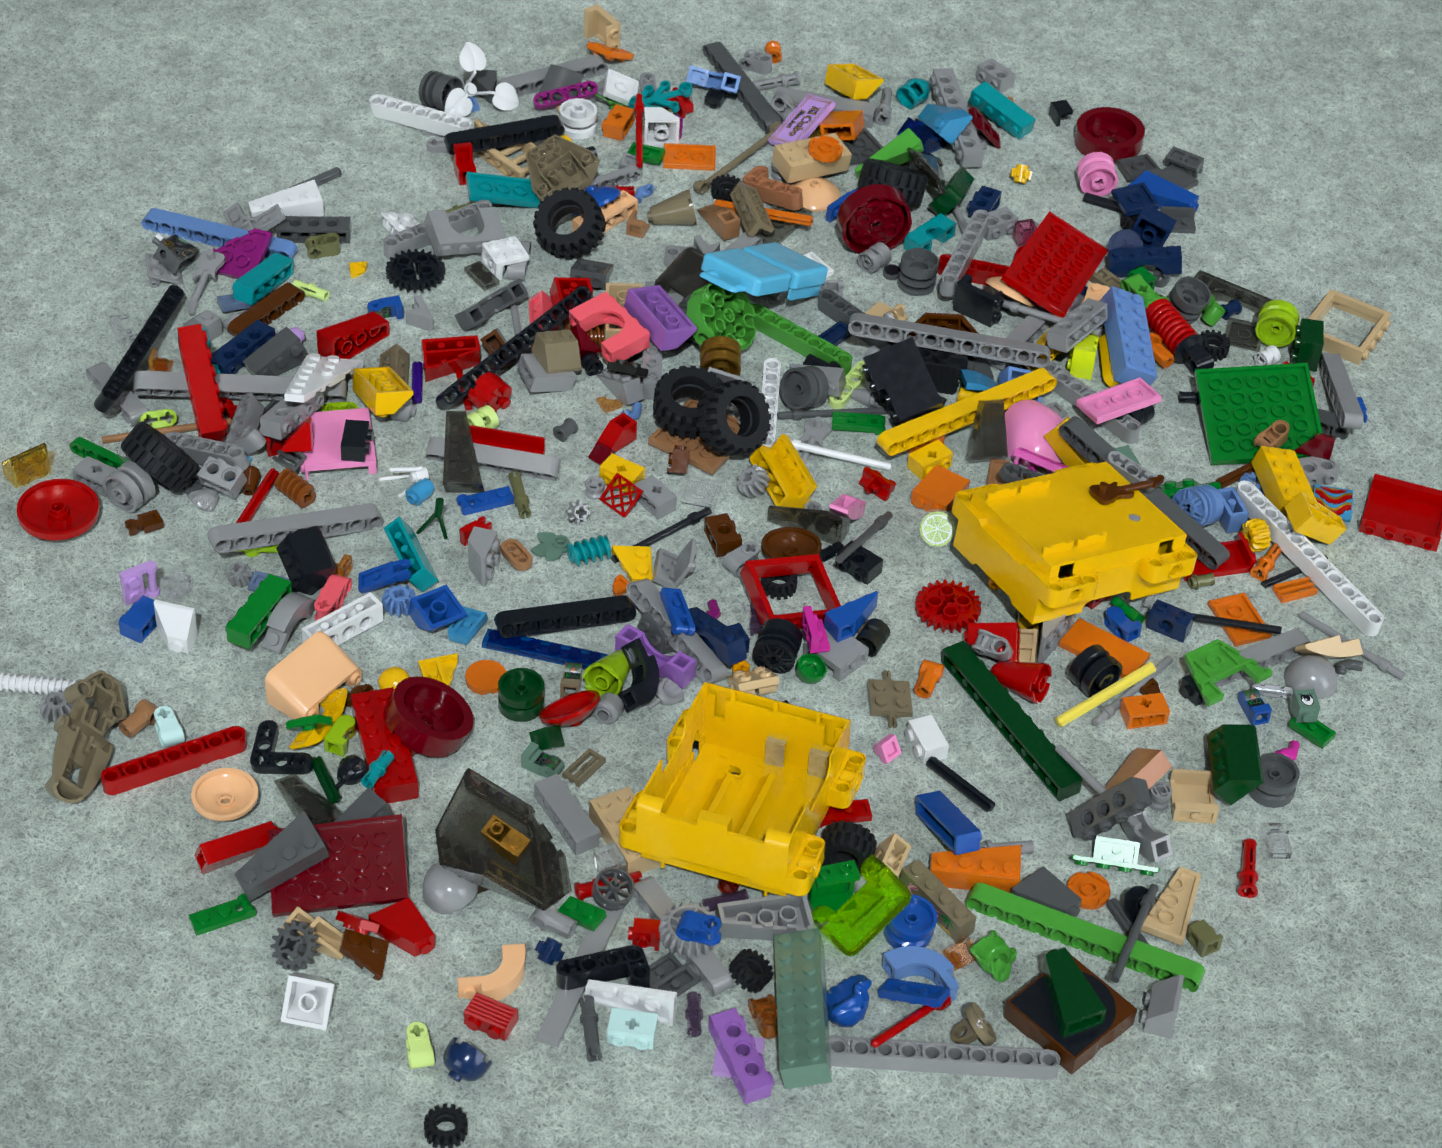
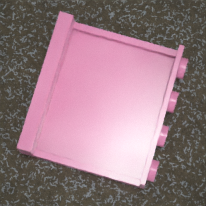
M369 408L314 412L309 416L312 418L314 446L312 451H303L307 458L300 465L301 473H305L306 480L309 479L308 471L368 466L369 474L377 473L373 440L369 441L371 443L370 454L366 455L365 462L341 461V441L345 421L362 420L370 422Z

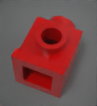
M634 918L633 927L629 926L628 940H632V945H638L641 948L654 947V951H659L660 920Z

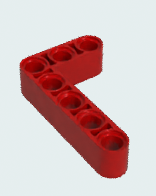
M1024 246L1017 248L1014 259ZM942 254L939 257L937 273L940 276L951 258V254ZM973 259L965 274L972 276V283L990 286L986 283V280L991 277L1003 276L1009 266Z

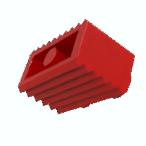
M478 992L475 993V996H473V999H471V1002H469L464 1010V1024L469 1029L485 1032L490 1038L506 1041L518 1022V1009Z

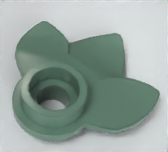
M541 532L537 533L541 543L531 549L534 555L545 556L547 561H553L560 558L562 553L567 552L566 546L570 541L564 535Z

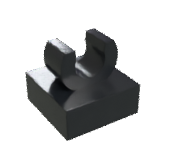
M710 87L705 95L704 102L709 103L710 108L716 110L717 106H721L726 98V91Z

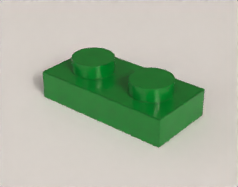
M633 142L627 153L636 156V143ZM643 144V162L659 165L666 154L665 149Z
M1293 717L1289 721L1288 726L1322 749L1335 738L1336 732L1318 720L1317 722L1296 723Z
M572 896L558 909V912L578 921L579 926L593 932L607 917L605 910Z

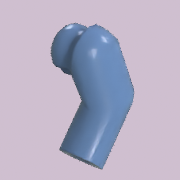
M652 184L640 186L636 190L634 197L638 199L640 204L643 198L653 194L655 188Z
M635 402L632 411L626 409L621 414L624 412L636 420L640 418L642 404Z

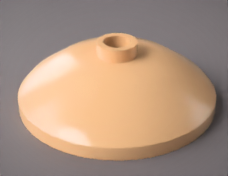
M821 177L801 180L791 184L802 189L803 208L801 209L807 211H826L827 206L840 198L841 195L839 188L834 183Z
M1002 276L991 277L986 280L988 285L1002 291L1011 298L1032 308L1035 307L1034 301L1023 296L1013 287L1006 285L1001 280Z
M219 768L205 773L195 782L191 791V800L195 810L200 815L215 821H229L244 816L251 811L258 799L256 781L248 773L236 768Z

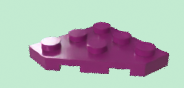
M254 228L248 231V234L240 238L236 237L216 250L215 248L212 249L213 252L224 254L226 259L216 274L239 279L256 265L260 264L272 240V233Z

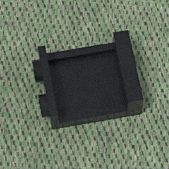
M965 274L956 283L953 310L988 327L999 323L1002 317L1001 307L1004 303L1003 292L999 291L996 295L990 294L972 285V276Z

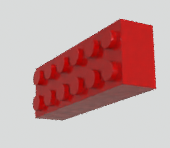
M201 324L178 327V346L198 436L225 442L228 426L226 418L223 416L222 400L220 401L219 399L220 391L218 383L215 381V368L211 363L212 356L210 347L208 348L206 330L202 331Z
M393 687L351 694L352 714L355 719L364 762L368 770L370 769V764L377 760L383 750H386V753L389 750L394 755V760L386 768L385 775L380 777L373 788H371L387 804L419 798L418 780L410 750L400 743L402 739L395 732H390L384 719V708L394 691Z

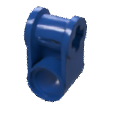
M686 910L682 913L676 929V935L684 941L714 946L721 941V932L719 931L721 920L714 915Z

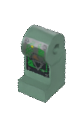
M531 742L521 755L522 768L545 778L555 774L559 775L565 767L561 758L540 750L539 745Z

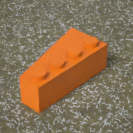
M1021 845L979 848L978 851L955 855L952 851L933 852L930 871L947 888L972 890L975 883L981 882L1011 893L1012 888L1020 883Z

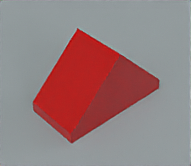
M308 417L283 443L281 447L283 452L312 451L314 442L311 417Z

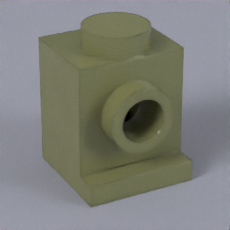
M1203 919L1200 921L1196 920L1189 925L1186 939L1202 958L1220 950L1223 936L1221 934L1216 935L1214 928L1209 926Z

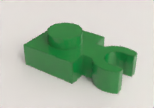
M1114 596L1111 603L1121 608L1125 616L1132 622L1138 620L1142 624L1147 618L1122 598Z

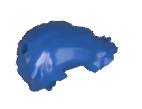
M858 974L852 975L848 979H843L841 983L832 986L827 991L829 1020L839 1027H853L863 1020L869 1003L867 991L871 987L872 981L865 975Z

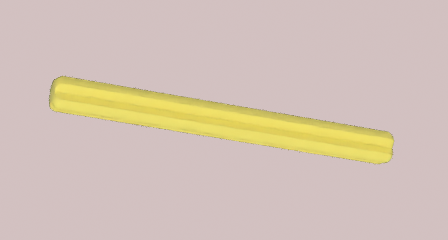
M1149 662L1055 718L1057 726L1063 727L1126 690L1156 672V667L1152 662Z

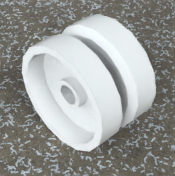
M579 98L570 99L562 103L559 118L565 128L563 134L571 139L579 140L593 136L597 130V107L589 100Z

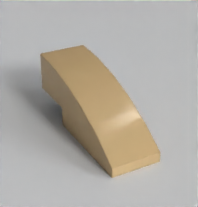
M1340 635L1295 646V651L1305 655H1318L1325 659L1346 658L1363 654L1359 638L1341 642Z
M297 906L285 922L292 924V921L296 920L308 923V926L315 928L312 934L319 935L315 943L320 944V947L315 948V950L329 957L342 960L344 955L339 952L343 933L321 917L317 916L314 919ZM297 931L301 936H304L301 931Z

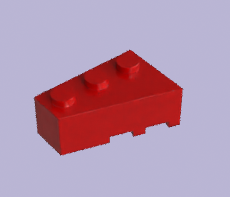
M478 335L421 339L425 382L453 374L456 369L465 370L480 363Z

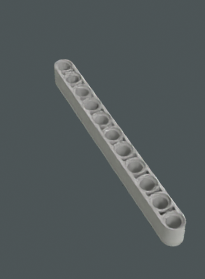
M854 313L849 318L848 330L855 336L899 343L913 337L917 347L1038 368H1045L1051 362L1050 349L1041 344L863 313ZM858 322L861 326H854L853 323ZM874 325H876V326H879L880 328L875 330V329H873V328H871V327L874 326ZM890 329H897L898 332L893 333ZM915 332L917 335L911 336L908 333ZM933 335L935 338L929 339L927 336ZM948 338H951V339H953L954 341H953V342H947V341H945V340L948 339ZM971 342L972 345L967 346L964 343ZM989 345L991 347L989 349H985L982 346ZM1007 348L1009 351L1003 352L1001 349ZM1025 351V352H1027L1028 354H1027V355H1021L1020 352ZM1041 354H1043V355H1046L1047 357H1045V358H1039L1038 356L1041 355Z
M136 371L134 373L133 392L137 395L190 397L184 372ZM216 374L215 381L219 386V397L241 399L247 393H252L257 400L277 399V401H281L294 377ZM344 379L332 387L326 386V390L323 391L324 402L346 401V381Z
M829 1036L831 1066L1051 1080L1057 1076L1060 1063L1059 1054L1048 1049L890 1039L879 1047L874 1048L871 1046L873 1038Z

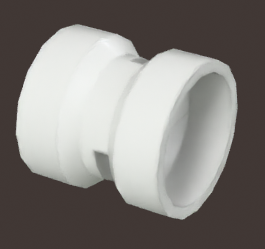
M1270 345L1264 350L1257 352L1254 359L1258 366L1271 365L1280 361L1281 354L1277 347Z

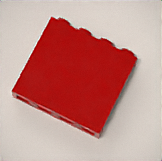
M1374 474L1359 532L1437 552L1442 533V491Z

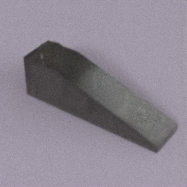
M781 506L768 507V522L782 527L806 529L817 535L821 541L830 544L840 541L842 544L849 533L850 519L826 510Z

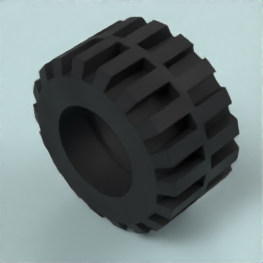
M844 820L839 823L835 821L831 825L828 824L823 830L821 837L825 841L822 866L854 860L859 873L862 874L864 872L866 874L872 866L877 840H875L874 834L870 833V830L864 828L863 825L855 824L852 821L846 822Z

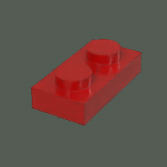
M339 910L335 918L344 922L343 927L365 935L368 934V931L378 933L380 927L378 923Z

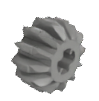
M754 464L753 466L748 465L746 470H742V474L737 476L739 480L736 484L743 495L752 499L754 496L759 497L761 492L765 493L764 489L769 487L768 482L771 479L763 467L761 468Z
M59 689L58 692L50 691V695H43V700L39 704L41 717L49 724L53 721L55 723L56 719L62 714H70L72 704L66 701L64 692L62 693Z

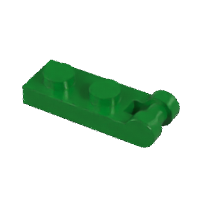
M833 411L832 430L868 432L875 435H880L886 430V418L883 415Z
M241 894L237 899L189 914L188 916L196 936L255 917L257 911L251 905L252 901L249 902L246 895Z

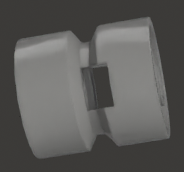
M877 242L858 255V264L862 270L872 274L891 261V251L884 243Z

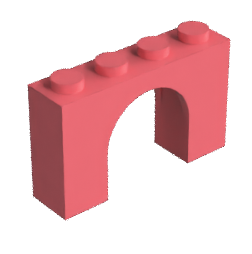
M606 291L569 310L570 325L573 327L578 324L585 332L601 324H614L622 328L618 334L601 342L602 356L609 362H616V359L626 360L650 347L649 331L643 328L638 320L632 317L626 308L621 307L613 296L611 297Z

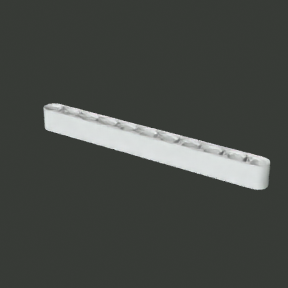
M1240 481L1236 492L1249 513L1248 517L1250 519H1264L1266 524L1269 525L1272 541L1278 544V547L1280 546L1281 551L1307 577H1310V580L1361 632L1367 636H1376L1384 621L1383 614L1303 534L1294 531L1291 522L1254 484L1249 481Z

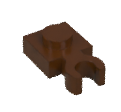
M156 509L137 515V520L129 519L125 521V527L129 529L130 536L136 535L141 530L144 533L164 528L163 521Z

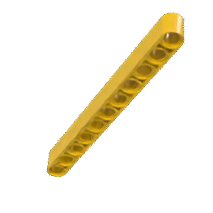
M1039 368L888 429L877 437L876 442L889 456H894L1009 409L1010 406L1019 401L1031 400L1046 394L1056 387L1057 379L1045 368Z

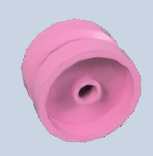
M1093 152L1085 155L1077 164L1076 171L1084 193L1088 192L1098 196H1105L1116 188L1118 176L1114 161L1108 154Z

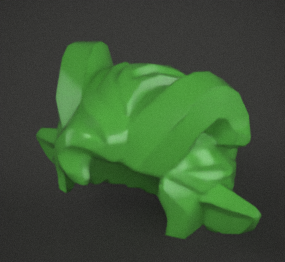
M991 930V935L982 937L978 943L971 945L970 951L985 972L991 974L995 981L1004 982L1010 976L1011 966L1016 960L1017 951L1015 948H1009L1003 938L998 936L995 930Z

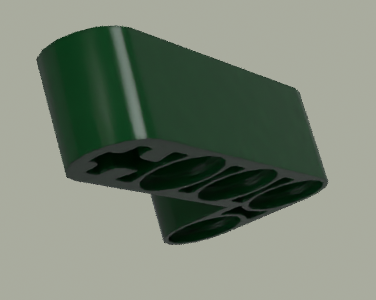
M962 166L953 174L944 190L928 207L936 215L941 213L945 216L963 199L975 178Z

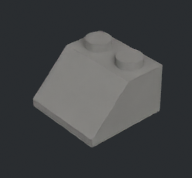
M1177 975L1153 983L1152 991L1146 992L1144 1005L1148 1006V1010L1143 1009L1140 1022L1145 1024L1144 1033L1171 1039L1184 980L1183 975Z

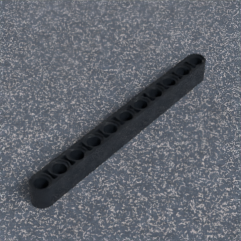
M169 286L94 401V407L99 412L108 413L183 298L184 291L179 286Z
M580 286L438 394L436 397L437 406L440 409L446 410L465 397L470 388L474 389L477 385L472 375L478 379L484 373H496L534 343L536 332L550 331L569 316V310L590 300V290L585 286ZM499 354L503 356L504 360L500 359ZM485 364L490 367V371L485 367ZM458 385L463 388V392L459 390ZM444 395L449 398L450 402L445 400Z

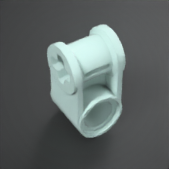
M168 706L158 707L154 711V718L156 720L155 730L162 747L165 748L185 742L182 727L178 723L173 710Z

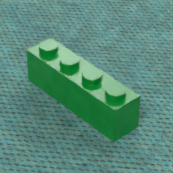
M269 573L259 583L255 592L249 595L247 602L238 609L233 619L227 622L225 627L227 642L249 650L268 627L266 626L267 621L276 605L284 596L292 592L291 581Z

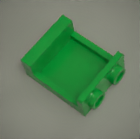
M854 860L821 866L807 898L814 918L857 910V903L853 892L855 881L860 880V873Z

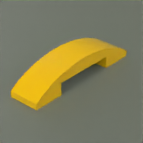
M346 688L336 689L320 704L324 709L322 715L330 716L332 718V725L317 728L316 730L299 732L289 746L291 750L311 746L324 739L333 724L342 715L347 698Z

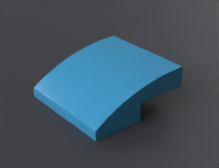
M966 369L960 370V378L966 390H980L982 392L997 386L996 381L982 373Z

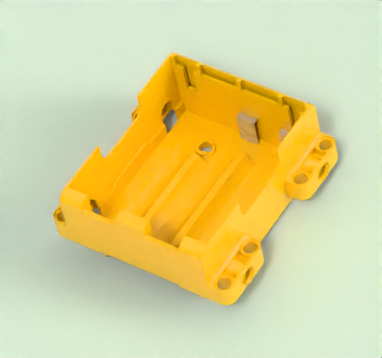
M704 682L692 705L682 712L667 738L666 759L668 764L664 771H662L663 760L660 759L644 790L636 793L619 823V845L625 849L640 852L641 857L661 862V868L663 869L665 864L673 865L763 890L764 897L768 896L769 892L784 897L787 894L795 896L807 895L824 861L825 841L821 837L816 836V833L830 806L844 809L851 805L865 775V755L849 749L851 720ZM696 740L699 741V754L694 761L692 746Z

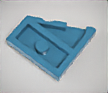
M462 606L467 613V617L450 623L448 637L451 641L467 645L488 620L486 612Z

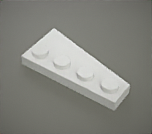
M590 979L587 982L585 995L593 996L595 1003L611 1008L658 1014V1022L673 1026L676 1020L677 992Z

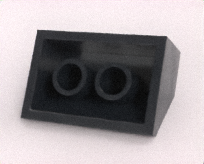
M317 526L288 534L276 548L293 589L308 595H314L337 568L320 528Z

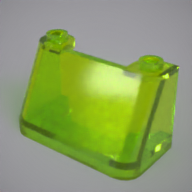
M873 854L862 863L860 868L861 874L867 882L836 913L825 905L818 906L811 912L814 924L847 956L858 954L911 901L910 890L886 864Z

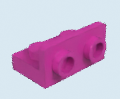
M803 606L801 624L810 654L830 651V644L822 619H818L817 614H813L811 606Z

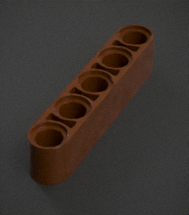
M285 283L233 319L228 325V333L235 337L256 320H260L267 325L271 324L272 320L275 321L284 315L285 311L288 312L298 305V302L301 303L304 300L305 292L291 283Z

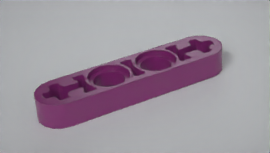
M585 81L541 92L534 96L533 105L537 110H546L561 106L563 102L570 99H590L597 94L598 86L594 81ZM587 87L593 89V92L587 90ZM576 90L579 94L576 97H572L569 95V92ZM559 94L562 96V99L555 101L553 96ZM538 99L544 101V104L538 102Z

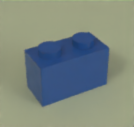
M143 595L138 601L134 602L132 607L118 621L120 635L142 643L157 627L154 609L155 600Z

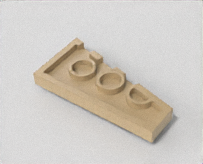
M1180 866L1145 919L1141 931L1182 946L1201 874Z

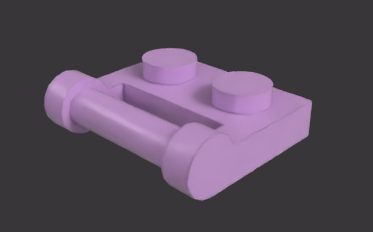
M147 561L119 573L122 598L126 606L138 601L143 595L152 598L160 595L155 573L157 571V564L154 561ZM147 573L149 587L144 589L142 575Z

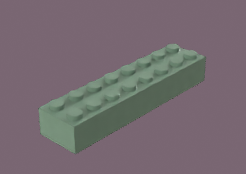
M819 928L774 935L779 1069L785 1089L830 1083L832 1082L825 954Z

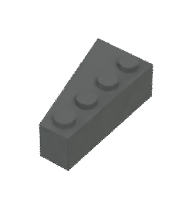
M303 811L234 874L250 902L328 858L329 854L305 811Z

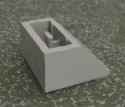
M474 526L468 539V567L481 586L486 587L488 580L493 579L494 567H498L500 562V555L498 554L500 540H498V531Z

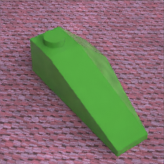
M908 128L870 158L900 165L919 156L924 148L922 141ZM863 163L854 169L858 180Z

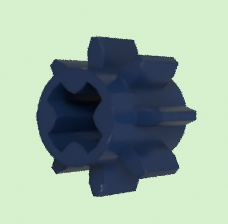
M547 937L545 941L539 940L535 948L539 953L537 958L549 965H553L554 961L560 962L565 954L561 949L563 944L550 937Z

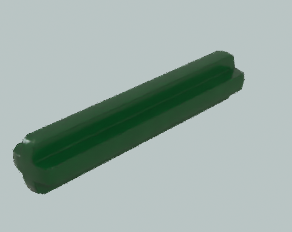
M321 756L312 757L313 770L329 803H339L341 796Z

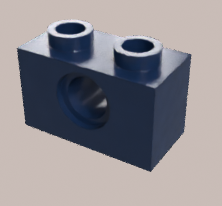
M1157 599L1149 611L1146 628L1184 643L1192 629L1195 614Z

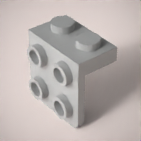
M692 538L678 556L660 548L656 552L652 581L664 587L674 589L678 584L681 585L687 573H691L695 567L696 539Z

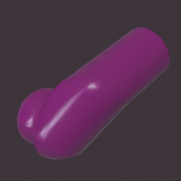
M714 599L707 602L709 610L706 613L718 619L721 616L718 603Z

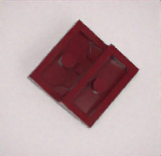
M975 107L968 109L969 114L973 117V124L997 149L1001 148L1000 136L992 128V125Z

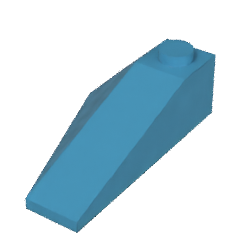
M927 104L917 118L952 145L973 117L963 109Z

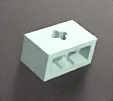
M612 1007L607 1028V1043L618 1047L623 1045L632 1046L639 1050L653 1049L658 1026V1014Z

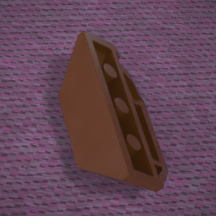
M924 313L914 322L978 333L963 314ZM915 332L908 333L911 336L917 335ZM971 342L964 343L967 346L972 345Z

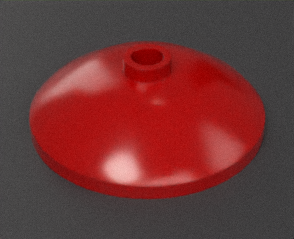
M586 690L562 697L546 706L540 712V720L547 725L577 726L599 704V692Z

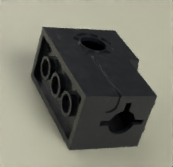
M913 337L863 357V373L867 382L870 383L875 399L879 398L880 403H886L888 411L892 414L895 426L943 408L942 400Z

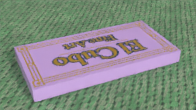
M808 94L768 139L769 143L779 145L807 139L836 106L835 102Z

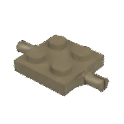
M884 670L882 672L883 680L868 679L867 681L870 716L887 718L888 727L892 728L893 726V728H896L897 718L912 717L913 714L909 681L891 680V672Z

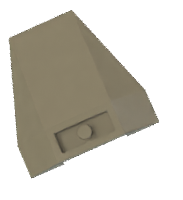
M555 134L526 153L532 190L540 201H545L544 198L547 195L551 196L555 190L558 192L562 191V188L567 187L571 190L574 187L578 188L579 191L585 189L592 184L600 163L591 150Z

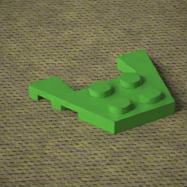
M1219 639L1186 653L1184 658L1208 707L1222 701L1224 694L1214 683L1241 670H1244L1256 683L1270 678L1273 672L1268 667L1264 669L1257 665L1256 660L1252 658L1246 659L1241 656L1240 651Z

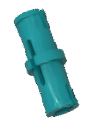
M383 750L377 760L370 764V769L361 779L364 787L368 788L369 786V789L373 788L377 780L385 775L386 768L394 760L392 752L388 750L386 753V750Z

